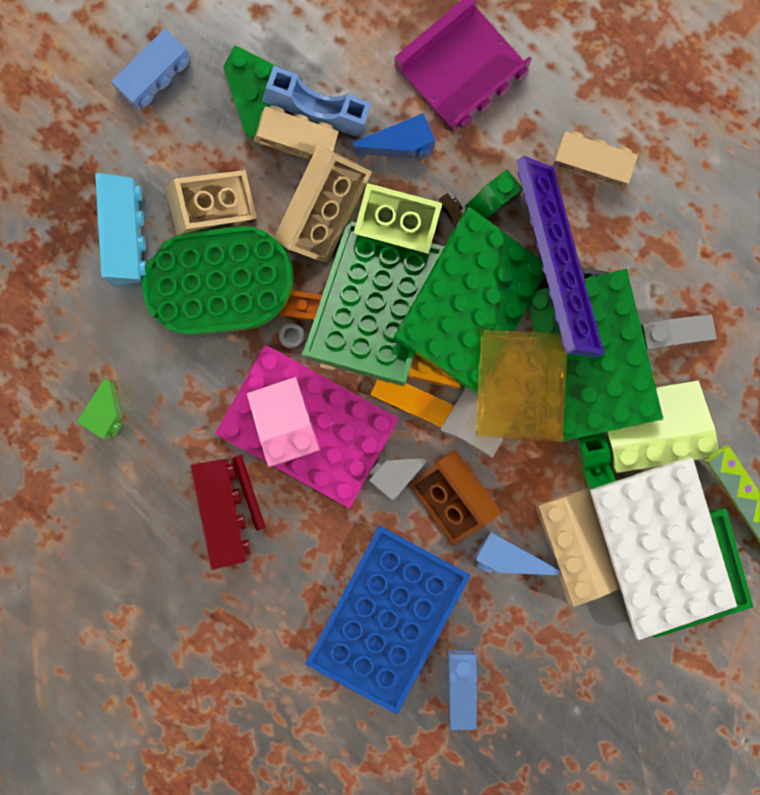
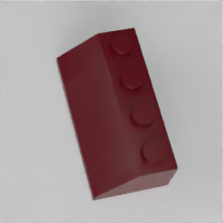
M221 459L190 465L211 570L248 561V555L252 554L249 539L245 540L243 529H247L245 516L239 513L238 504H241V495L239 488H234L233 479L236 478L234 463H229V459Z

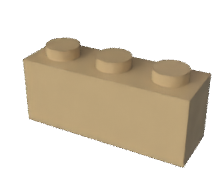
M265 106L260 117L254 142L311 160L317 145L331 151L334 150L339 131L334 130L332 125L324 122H319L318 124L310 122L309 118L304 115L294 114L293 116L284 113V110L280 107Z
M570 131L569 133L564 132L552 166L556 169L624 190L630 182L638 155L632 153V150L626 147L615 148L609 146L604 140H590L584 138L579 132Z

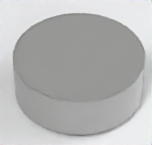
M288 323L281 328L279 339L286 348L297 349L304 343L305 333L300 325Z

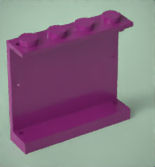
M461 0L395 56L396 68L453 132L459 127L461 129L465 128L473 120L472 116L476 112H484L492 104L491 100L496 95L499 97L503 96L510 89L511 86L509 84L515 79L520 81L530 71L528 68L532 60L529 56L525 60L520 57L478 10V0Z

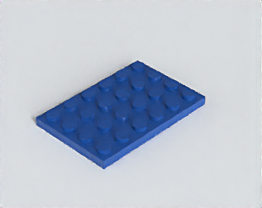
M379 525L305 665L387 710L398 714L471 574Z

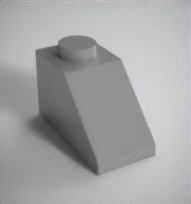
M424 458L387 460L384 464L378 462L369 472L372 475L369 481L393 501L427 461Z

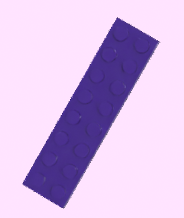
M523 156L516 160L519 170L518 177L523 185L524 200L528 205L531 216L530 223L534 228L537 239L536 246L540 251L543 261L542 269L548 280L549 295L553 300L556 311L555 318L562 334V345L566 349V353L597 358L604 355V350L554 167Z

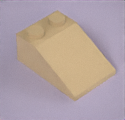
M245 170L175 178L165 187L176 235L221 229L257 219Z

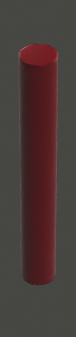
M242 455L233 457L232 460L256 531L264 529L266 526Z

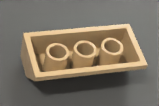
M317 145L274 238L289 250L328 264L372 171L329 149Z

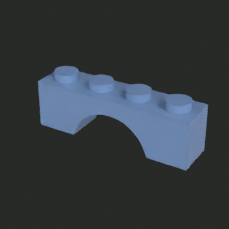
M273 66L262 102L280 107L288 112L304 115L309 120L317 123L324 122L333 126V129L357 138L365 124L371 105L370 102L350 94L338 97L319 94L304 85L298 74L277 66Z

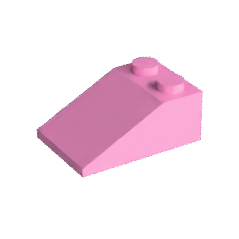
M296 377L247 393L259 439L269 467L321 451Z

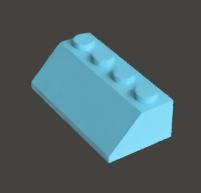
M95 173L101 277L113 286L142 284L143 275H146L145 267L147 265L146 261H143L142 251H146L145 237L141 236V226H144V214L139 208V201L143 200L142 188L138 186L133 178Z

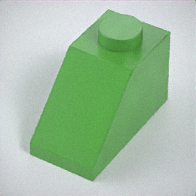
M104 378L77 420V423L103 439H109L111 436L114 437L122 426L120 421L123 417L115 382Z

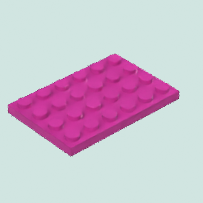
M264 345L215 434L267 462L247 393L296 377L321 451L274 467L350 508L399 418L271 347Z

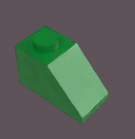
M506 169L486 184L464 207L465 209L472 208L489 220L518 198L523 188L509 170Z

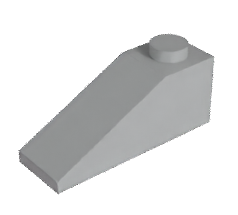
M712 314L668 319L641 325L647 352L717 339Z

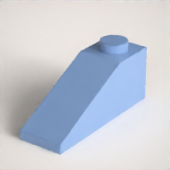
M490 531L487 532L474 556V559L479 561L477 567L488 573L495 570L498 573L558 575L560 571Z
M448 650L450 730H476V654L474 650Z

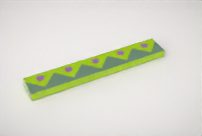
M725 445L705 461L760 543V491L731 447Z

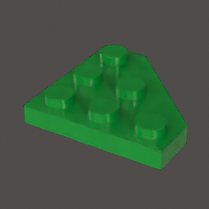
M234 45L223 68L245 135L254 140L262 111L265 106H272L262 102L273 66L277 65Z

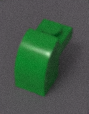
M604 434L578 439L580 470L584 485L588 486L589 491L616 481L610 467L611 451Z

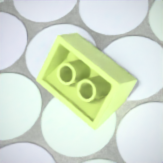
M367 183L354 234L429 254L442 203Z

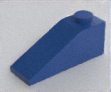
M424 113L353 142L355 154L408 158L417 155L419 158L430 154L435 147V138Z

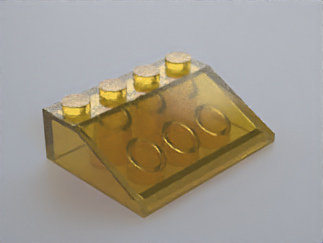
M482 331L476 436L539 442L562 441L567 353L562 345L561 334Z

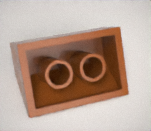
M456 450L450 452L408 483L409 487L453 546L487 526L501 513L500 509Z

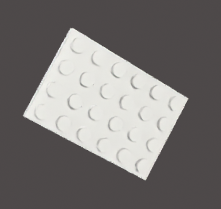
M687 457L590 490L634 635L638 640L737 607L693 458Z

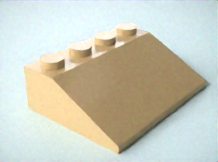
M587 487L536 504L535 508L556 569L560 570L558 575L568 603L574 607L620 589L589 488Z

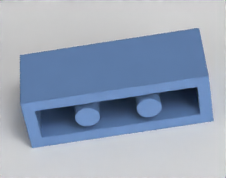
M165 28L111 82L117 91L139 110L142 106H147L153 100V95L159 89H164L168 86L171 77L177 71L180 72L187 67L191 57L187 49Z

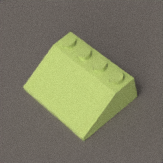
M699 381L656 387L664 420L604 433L611 451L610 467L613 473L666 465L687 457H691L693 460L709 458L719 450L715 427Z

